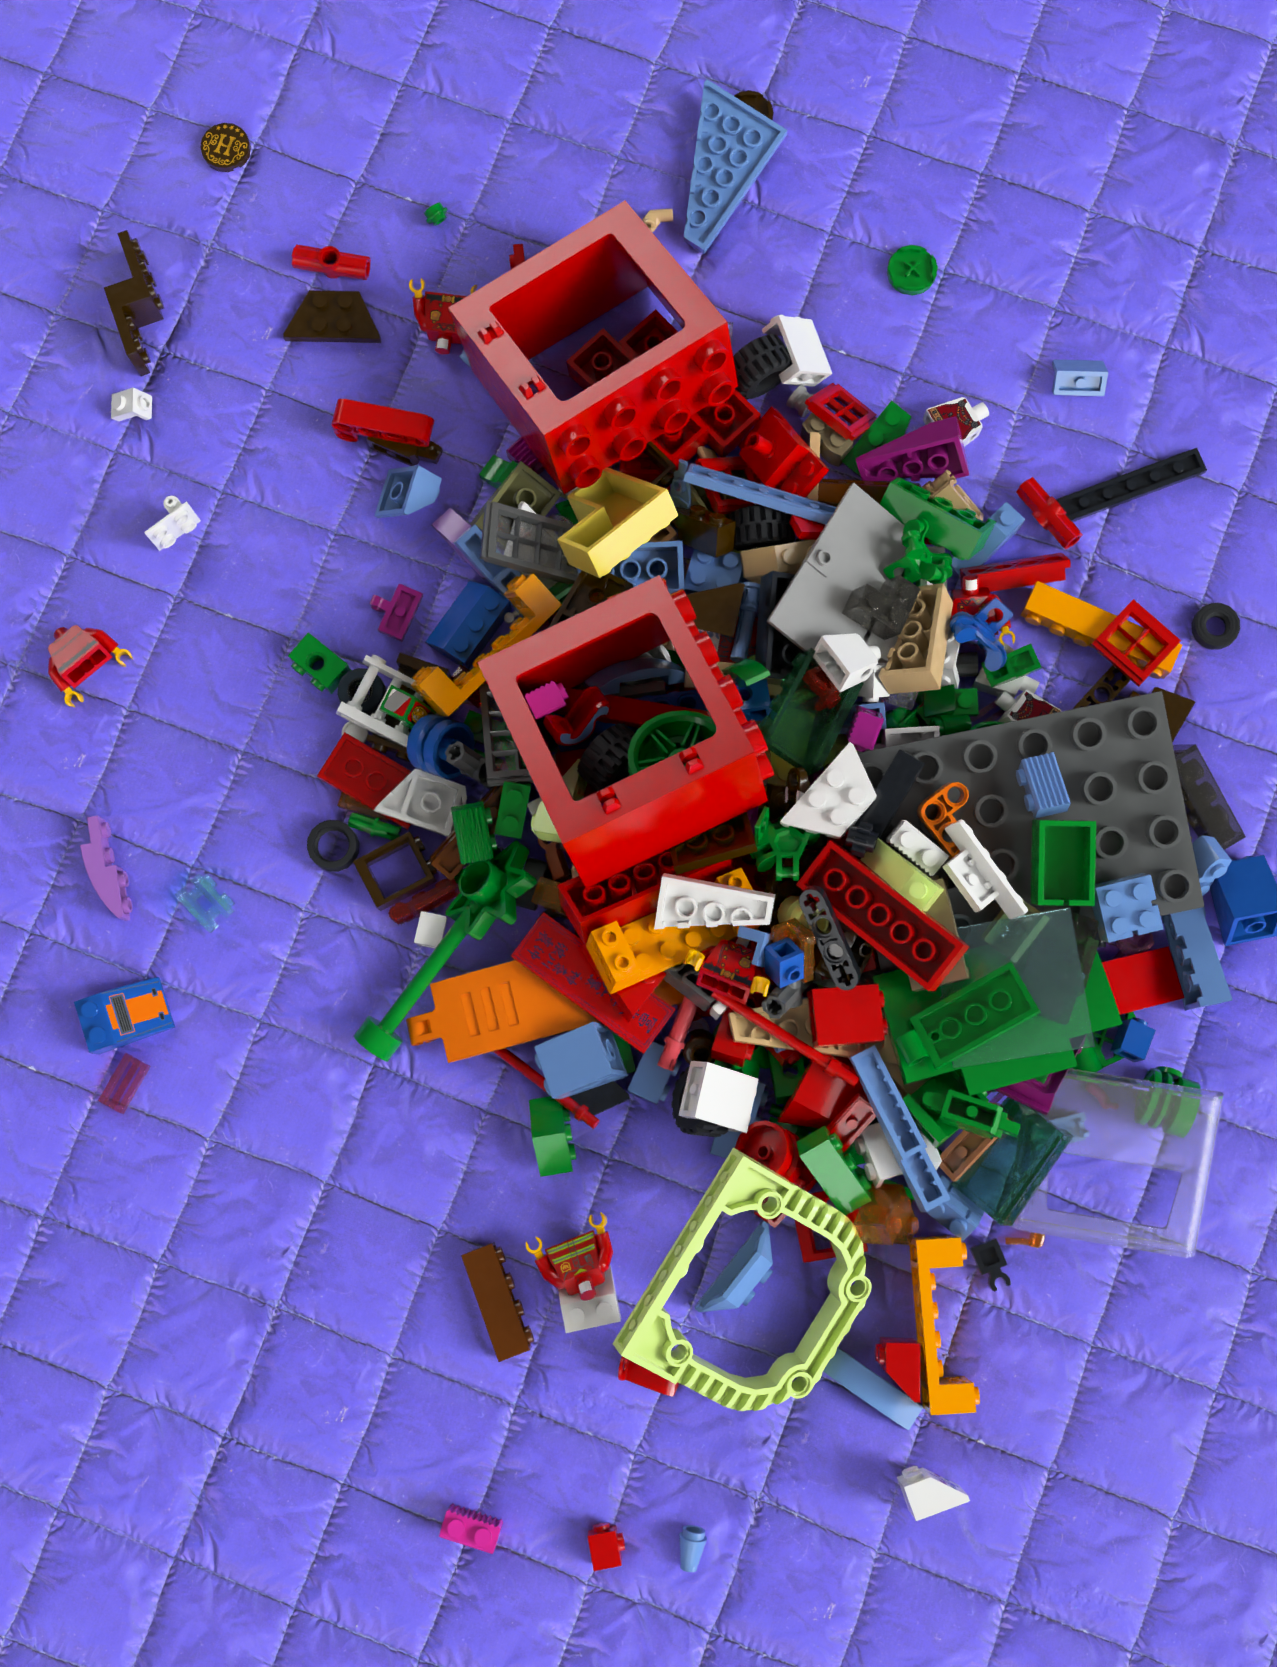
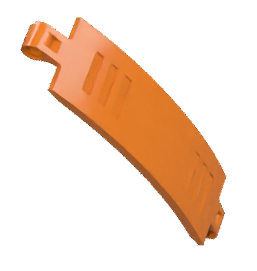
M516 960L431 983L430 987L435 1009L431 1012L406 1019L411 1046L421 1045L425 1041L429 1043L442 1038L448 1063L569 1032L591 1022L600 1023ZM664 979L653 992L671 1006L681 1004L684 998L683 994Z

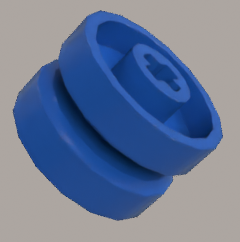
M428 714L420 718L412 727L407 742L408 759L419 770L433 773L445 779H454L462 773L446 761L447 756L445 752L448 746L456 741L465 744L474 751V735L470 727L462 722L453 719L449 720L437 714Z

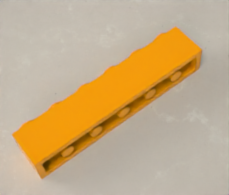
M1039 581L1033 586L1020 614L1032 625L1045 626L1049 628L1051 633L1057 636L1065 635L1072 638L1073 642L1083 647L1090 646L1094 648L1091 646L1094 640L1117 617L1112 613ZM1128 620L1121 625L1135 639L1145 630V628ZM1118 630L1108 639L1122 653L1132 644ZM1150 633L1140 642L1154 656L1164 646ZM1179 643L1149 676L1156 679H1164L1171 673L1182 644ZM1137 647L1127 656L1140 669H1143L1151 660Z

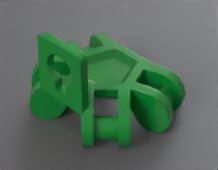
M925 518L912 519L905 523L903 536L901 537L902 545L907 547L905 556L886 566L883 570L896 590H900L919 579L928 581L931 584H941L952 576V556L948 553H932L924 543L925 534L929 529V523ZM909 567L911 571L908 573L907 579L899 580L894 576V569Z
M765 806L755 825L754 840L758 851L750 853L752 859H756L755 866L759 872L769 870L776 862V881H782V878H793V881H799V859L806 845L812 846L818 841L820 833L805 832L804 829L789 826V828L784 827L780 824L784 816L778 817V822L771 823L769 821V807ZM782 858H793V867H782Z

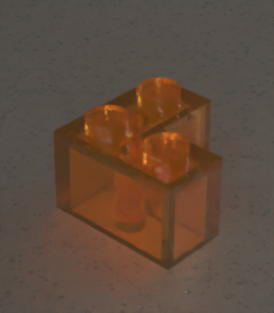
M872 1183V1188L869 1189L872 1201L861 1206L854 1221L862 1243L910 1245L914 1234L918 1232L919 1221L914 1215L910 1198L907 1197L904 1186L900 1184H882L881 1187L875 1189Z

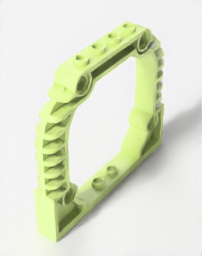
M733 1148L612 1344L621 1356L675 1384L678 1382L726 1408L737 1411H758L765 1409L773 1403L778 1405L790 1396L797 1399L803 1398L810 1393L815 1383L820 1380L823 1370L829 1360L836 1354L837 1347L843 1337L850 1331L854 1319L859 1311L864 1308L866 1300L870 1295L872 1284L865 1276L866 1258L864 1256L861 1236L852 1221L842 1212ZM769 1196L768 1201L762 1205V1201ZM755 1210L766 1219H773L780 1213H783L830 1240L836 1255V1261L830 1269L827 1278L830 1294L793 1353H786L777 1358L767 1374L747 1378L730 1374L693 1354V1348L685 1336L678 1329L672 1328L670 1315L663 1306L680 1278L686 1275L691 1260L702 1249L704 1239L722 1211L732 1216L740 1212ZM679 1344L675 1350L671 1351L675 1345Z

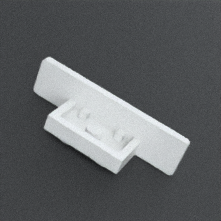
M962 819L948 825L945 831L960 852L942 867L974 912L981 911L995 899L1009 919L1024 915L1028 909L1024 905L1022 898L1014 891L1007 881L1005 874L998 869L990 858L989 852L977 840L971 827Z

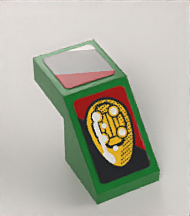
M393 685L390 686L379 708L380 711L402 721L401 724L410 729L420 718L428 714H436L432 708L421 700Z

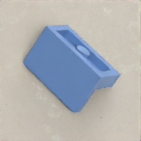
M1053 360L1052 366L1055 371L1052 387L1053 395H1105L1108 370L1103 361Z
M744 926L739 927L737 934L738 937L757 942L752 965L764 968V947L783 939L782 937Z

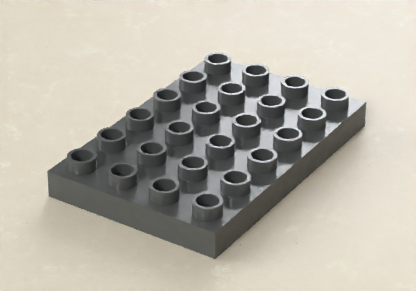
M1162 691L857 753L874 791L899 749L925 763L883 834L881 840L885 843L886 837L901 820H907L942 849L920 821L917 815L918 806L946 783L959 782L965 785L969 791L968 800L952 814L956 821L964 820L971 827L977 840L989 852L990 858L998 869L1005 874L1007 881L1014 891L1025 902L1050 918V921L1043 930L1059 925H1072L1081 919H1085L1089 930L1097 929L1092 906H1068L1065 904L1063 906L1035 905L1031 903L1032 820L1096 821L1095 884L1139 873L1150 874L1156 895V900H1152L1151 903L1158 905L1160 916L1204 907ZM1054 752L1071 804L1066 812L1034 819L1032 811L1028 812L1026 809L1024 795L1027 794L1024 786H1019L1017 782L1016 770H1019L1020 762L1024 758L1027 759ZM956 787L949 789L947 793L948 799L953 803L957 802L960 798L959 790ZM934 804L928 805L925 810L926 817L930 820L936 818L938 814L937 807ZM944 829L942 837L946 842H949L952 839ZM949 857L942 866H944L948 861H950ZM941 866L934 875H939V879L943 878L948 881L949 886H947L959 938L970 946L968 950L989 945L981 936L1002 908L994 899L981 911L975 913ZM874 949L879 972L883 973L900 969L877 949Z

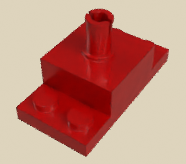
M772 406L738 445L741 448L739 455L764 485L806 498L829 471L827 466L780 412Z

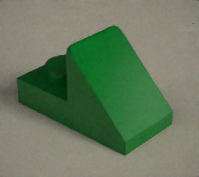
M954 684L942 686L939 690L923 691L924 718H935L936 715H968L969 717H977L979 714L977 688L955 689Z

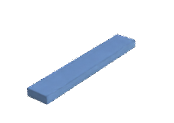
M693 463L689 464L683 480L690 484L825 525L837 508Z

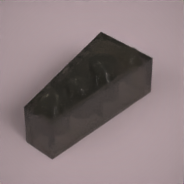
M1196 744L1173 745L1187 820L1198 838L1202 835L1214 837L1224 850L1245 838L1243 830Z

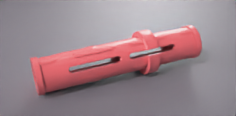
M685 996L669 1036H666L664 1039L666 1043L657 1063L658 1066L670 1071L674 1070L678 1055L686 1045L684 1041L698 1007Z

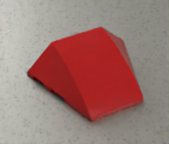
M825 1055L828 1058L834 1057L842 1062L841 1066L857 1075L849 1058ZM810 1060L777 1122L818 1129L823 1126L827 1127L858 1092L866 1098L867 1096L859 1080L853 1087L836 1075L834 1077L823 1071L824 1068Z

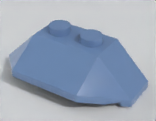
M764 1220L760 1222L694 1306L698 1312L736 1309L741 1304L747 1306L756 1294L753 1289L758 1282L764 1284L773 1272L770 1269L773 1261L768 1223Z

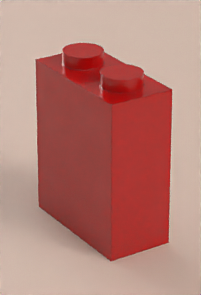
M878 984L857 985L851 990L833 987L811 989L807 992L813 1048L879 1043L885 1040L884 1035L888 1033L886 1019H882L881 1007H884V994L882 990L879 991Z

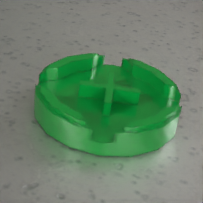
M908 245L899 248L891 256L888 262L887 276L895 290L906 295H917L930 289L936 279L938 267L936 259L932 254L930 255L926 252L927 249L922 246Z

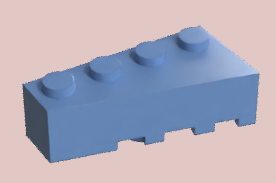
M1204 907L1162 916L1171 956L1185 997L1182 999L1185 1011L1233 1000L1205 919L1206 912Z

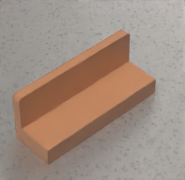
M992 1103L1003 1108L1000 1103ZM963 1130L941 1153L942 1162L939 1167L953 1182L958 1181L997 1138L989 1139Z

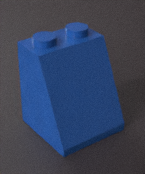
M1246 856L1240 860L1231 861L1227 872L1223 876L1215 878L1210 886L1224 945L1229 946L1277 936V883L1265 856Z

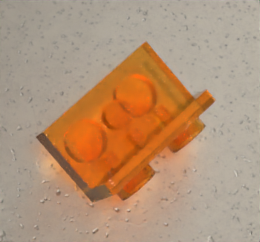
M796 918L773 926L771 928V944L789 937L804 952V978L801 981L806 983L813 980L815 966L814 945L816 941L812 931L807 929Z

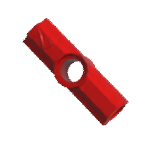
M296 244L293 248V268L324 273V275L331 279L340 276L361 280L369 278L370 257L339 252L333 246H326L320 249ZM331 260H335V261H336V262L333 263V264H329V265L327 264V263H328L329 261H331Z
M1032 477L1019 486L1016 491L1018 496L1032 510V515L1046 531L1049 530L1065 550L1080 540L1083 534L1066 516L1067 512L1053 496L1050 497L1035 478Z

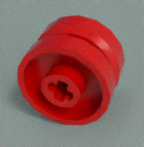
M766 1120L754 1122L748 1126L747 1133H741L737 1139L735 1149L785 1177L791 1183H795L805 1166V1163L799 1156L796 1143L800 1138L795 1133L784 1129L776 1123Z

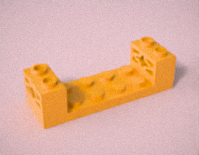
M533 573L517 575L506 585L508 590L504 593V596L524 617L516 619L509 627L512 631L505 636H499L491 644L493 649L489 653H482L472 663L474 668L467 673L464 671L454 682L438 666L422 667L412 677L415 681L410 686L438 715L449 717L485 681L484 675L477 663L478 661L529 638L561 607L562 604Z
M741 867L717 877L714 882L753 890ZM655 912L622 927L615 921L591 931L586 947L609 993L613 994L683 963L690 949L700 952L710 946H717L720 940H735L740 926L728 924L718 925V927H706L704 925L690 926V928L665 927L664 929H654L657 913ZM747 925L744 927L758 930L760 925Z
M954 1235L909 1238L916 1334L917 1342L920 1343L922 1406L930 1415L976 1413V1405L980 1404L978 1387H974V1383L965 1376L943 1377L942 1360L937 1358L936 1349L941 1348V1338L939 1330L935 1331L934 1319H938L937 1302L932 1300V1290H936V1280L934 1273H930V1268L963 1266V1260L967 1259L966 1244L961 1242V1237Z

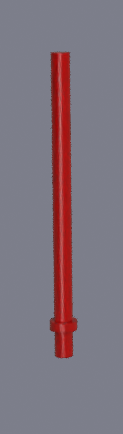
M507 1048L493 1051L546 1092L544 1087V1080L546 1079ZM571 1097L555 1099L575 1114L574 1118L576 1120L584 1121L591 1128L594 1129L600 1122L597 1117L588 1111L589 1108L586 1105L581 1106Z

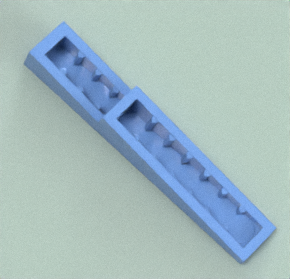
M472 525L453 544L493 587L504 596V593L508 590L506 585L514 577L522 574L517 570L484 562L483 559H480L482 532L476 525ZM510 602L511 606H512V607L520 614V616L523 618L524 616H523V615L517 610V608ZM556 613L552 614L535 632L539 633L547 629Z
M874 1045L850 1057L851 1064L859 1077V1081L920 1212H928L950 1200L951 1198L925 1150L927 1145L876 1046Z

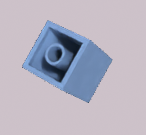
M591 1022L534 1046L537 1053L535 1054L536 1064L543 1071L546 1079L544 1080L545 1090L554 1099H563L628 1076L612 1031L601 1023Z

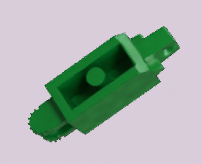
M948 1089L946 1095L934 1093L933 1091L930 1092V1090L929 1092L926 1091L920 1100L923 1109L939 1115V1122L989 1139H993V1137L1001 1139L1002 1134L1015 1138L1018 1136L1021 1124L1008 1120V1114L1002 1112L1003 1108L990 1102Z

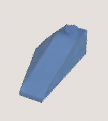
M665 541L642 544L627 559L614 566L609 573L632 583L633 587L660 575L661 578L666 580L670 594L680 589L684 590L682 541Z

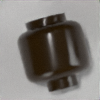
M695 1029L686 1035L684 1041L686 1045L682 1051L683 1057L689 1065L691 1061L709 1062L712 1064L716 1061V1059L711 1058V1050L715 1041L714 1035L704 1029Z

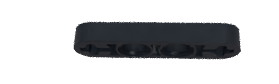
M808 886L800 895V907L835 985L842 990H851L860 980L861 973L826 892L819 886ZM810 894L813 897L819 898L816 906L813 902L807 901ZM817 908H818L819 913H817L815 916H813V914L815 913V911H816ZM822 918L829 920L832 929L828 932L821 931L817 926V920ZM837 944L841 946L843 955L840 957L832 956L828 950L829 945ZM847 960L843 966L847 974L852 973L853 975L850 981L847 978L841 977L844 972L841 963Z

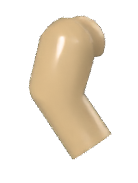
M673 209L650 210L642 221L654 232L661 222L673 221Z

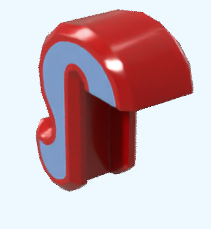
M597 686L588 687L583 690L564 718L559 715H546L543 724L558 745H577L585 741L593 733L598 718L607 717L611 709V703Z

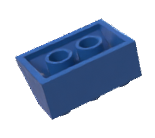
M469 581L425 643L468 671L474 660L480 655L503 623L505 614L511 612L510 601L486 585Z

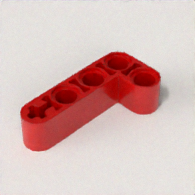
M338 399L331 426L338 438L348 442H357L359 435L427 447L429 446L435 420L421 413L349 399Z

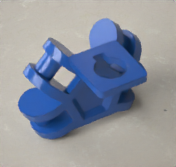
M995 597L974 616L966 612H958L953 615L949 628L954 633L957 642L965 643L970 640H978L977 645L979 648L986 651L985 667L989 671H996L1005 665L1007 654L1002 643L996 640L995 633L1013 617V612ZM993 608L1000 609L1003 612L1002 618L999 621H991L988 624L986 622L988 612Z

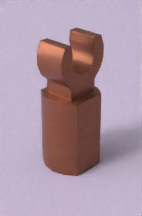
M538 838L539 845L546 850L544 855L552 879L556 880L570 875L563 850L559 848V843L551 842L548 844L546 840Z

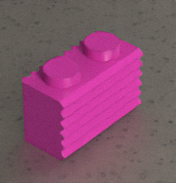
M551 681L550 684L546 683L545 687L541 686L540 689L536 688L535 692L531 691L530 694H525V698L537 720L567 706L565 700L569 698L563 684H556L554 681Z
M453 1503L446 1511L439 1537L493 1554L503 1521L502 1519L497 1520L496 1517L492 1519L491 1515L489 1517L486 1514L481 1515L480 1512L476 1513L475 1510L471 1512L470 1508L466 1510L465 1507L460 1508L459 1505L455 1507Z

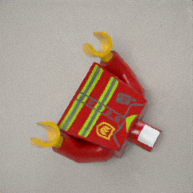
M600 1212L602 1222L599 1225L594 1223L592 1214L589 1216V1223L592 1227L596 1228L597 1234H595L594 1230L545 1249L546 1254H543L541 1251L543 1245L540 1238L535 1237L539 1243V1247L536 1250H531L526 1241V1249L530 1254L535 1255V1263L544 1280L557 1289L565 1288L568 1295L572 1296L579 1293L580 1299L583 1301L591 1300L596 1296L595 1286L604 1283V1272L609 1269L613 1256L609 1233L604 1228L607 1224V1217L602 1212Z

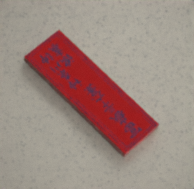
M543 912L512 953L511 957L640 1053L644 1054L676 1009L655 993H652L628 1023L623 1016L624 1013L610 996L607 987L599 979L582 953L581 949L584 945L582 940Z

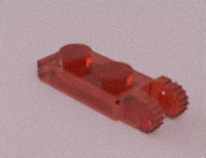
M448 878L442 879L435 884V888L427 892L421 891L412 896L411 901L407 903L398 902L395 906L390 907L389 917L398 925L405 924V922L420 917L421 911L429 912L458 896L460 893L459 886L454 878L451 881Z

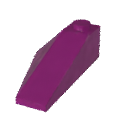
M956 416L931 422L856 458L861 478L865 481H893L898 477L911 478V481H920V478L936 479L946 470H949L951 472L949 476L953 475L955 479L969 476L963 439Z

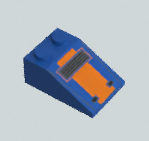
M160 977L100 992L74 1002L89 1053L100 1055L175 1028Z

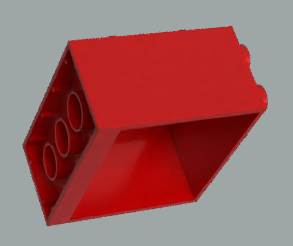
M626 200L448 308L473 373L564 495L576 487L587 488L593 485L601 477L603 469L608 468L619 460L630 461L635 459L644 451L648 442L664 432L672 434L680 431L687 425L693 414L708 405L719 406L725 403L732 396L734 389L738 387L728 322ZM648 287L681 326L682 330L566 401L559 400L528 360ZM531 384H533L538 391L534 395L531 387L529 386Z
M660 575L477 662L559 838L586 888L767 802L768 799L763 780L774 776V771L765 753L768 751L765 739L754 719L747 722L741 706L744 705L741 695L731 676L728 674L723 677L717 665L720 662L717 651L707 632L699 633L693 621L696 619V615L685 591L680 589L670 594ZM671 641L717 728L716 733L712 737L579 801H574L535 721L525 694H530L531 691L535 692L536 688L545 687V684H550L551 681H554L556 684L562 683L564 688H573L610 665L631 660Z

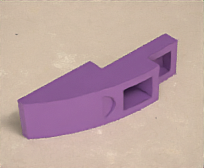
M98 815L87 817L91 843L80 845L87 874L97 894L107 908L117 918L128 921L130 920L129 913L132 912V902L126 893L129 880L126 871H123L122 868L116 865H112L115 862L113 849L109 848L108 838L111 837L109 823Z

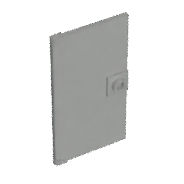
M852 483L818 539L804 558L802 565L767 622L811 658H813L811 654L821 636L856 633L863 639L894 587L883 570L886 566L905 556L907 547L902 545L901 541L904 525L860 487ZM898 567L894 569V576L899 579L904 568Z

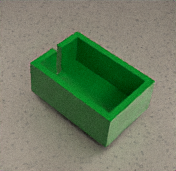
M1032 820L1031 903L1035 905L1095 906L1096 821Z

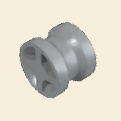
M800 385L791 394L786 405L790 408H795L798 411V415L803 418L810 412L805 401L814 394H809L807 388Z

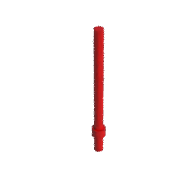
M712 992L711 997L824 1068L823 1071L834 1077L836 1075L853 1087L858 1082L859 1077L841 1066L842 1062L834 1057L828 1058L745 1004Z

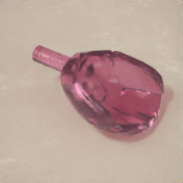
M1151 933L1143 935L1133 934V937L1115 941L1116 947L1120 951L1113 959L1122 958L1125 954L1130 956L1149 950L1154 945L1153 935Z

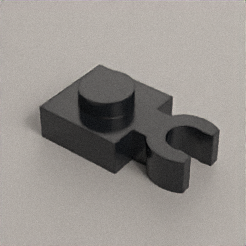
M997 1238L969 1248L981 1275L989 1274L988 1286L992 1291H997L995 1280L999 1277L1003 1279L1006 1286L1011 1285L1008 1275L1000 1269L1006 1266L1007 1262Z

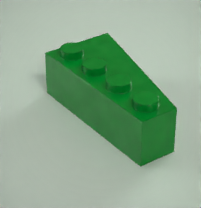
M899 477L891 481L880 505L903 525L912 519L925 518L929 523V529L925 534L928 541L934 546H943L950 550L951 554L960 560H969L983 549L996 521L990 518L986 522L975 517L976 512L968 508L966 510H957L953 508L952 501L943 497H934L933 499L929 497L930 491Z

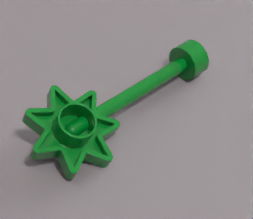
M514 841L502 851L497 847V850H492V859L471 862L454 877L459 886L460 893L446 909L445 914L453 919L455 923L383 1019L379 1021L368 1016L353 1035L355 1040L366 1050L388 1062L403 1042L394 1031L464 937L468 934L478 941L481 940L495 919H499L509 925L516 922V898L527 892L537 883V879L522 870L529 855V849L523 844Z

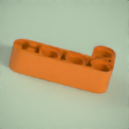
M959 782L944 784L923 800L917 809L920 821L943 851L949 855L950 860L960 850L952 840L946 842L942 837V832L948 825L956 822L952 814L961 808L969 797L967 787ZM952 787H956L960 792L959 800L954 803L948 799L947 795ZM930 804H934L938 809L936 818L932 820L928 819L925 815L926 807Z

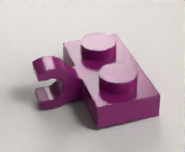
M398 584L391 602L373 595L370 602L371 608L385 613L378 631L403 642L423 598V593Z

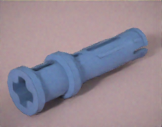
M754 582L743 583L745 586L730 660L736 663L747 659L755 617L758 616L760 584Z

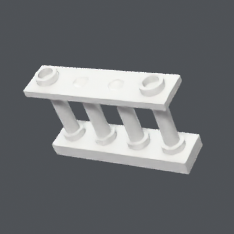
M373 654L371 657L366 655L362 664L369 667L352 700L348 701L347 704L341 702L336 714L389 742L407 747L408 735L410 733L408 731L409 728L402 725V721L395 728L385 724L386 719L384 718L386 713L380 711L379 708L391 685L400 689L403 684L414 690L410 685L415 680L385 665L386 661L381 657ZM380 672L391 678L392 681L376 712L369 716L361 711V704L376 675ZM416 692L414 696L423 702L424 699Z

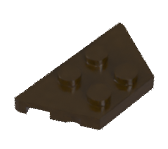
M309 290L283 333L285 341L381 343V337L359 291Z

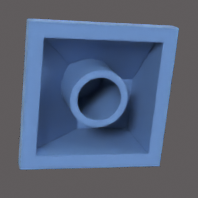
M419 465L389 469L374 516L385 518L409 515L434 503L440 492L439 487L442 478Z

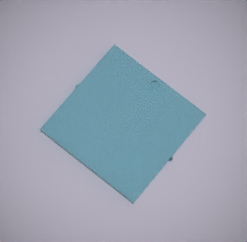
M1070 907L1019 916L1013 919L1007 918L957 927L959 938L970 946L964 953L966 967L970 969L972 979L940 986L942 994L940 1001L1011 961L1041 1013L952 1061L953 1068L1095 1047L1083 982L1085 974L1081 971Z

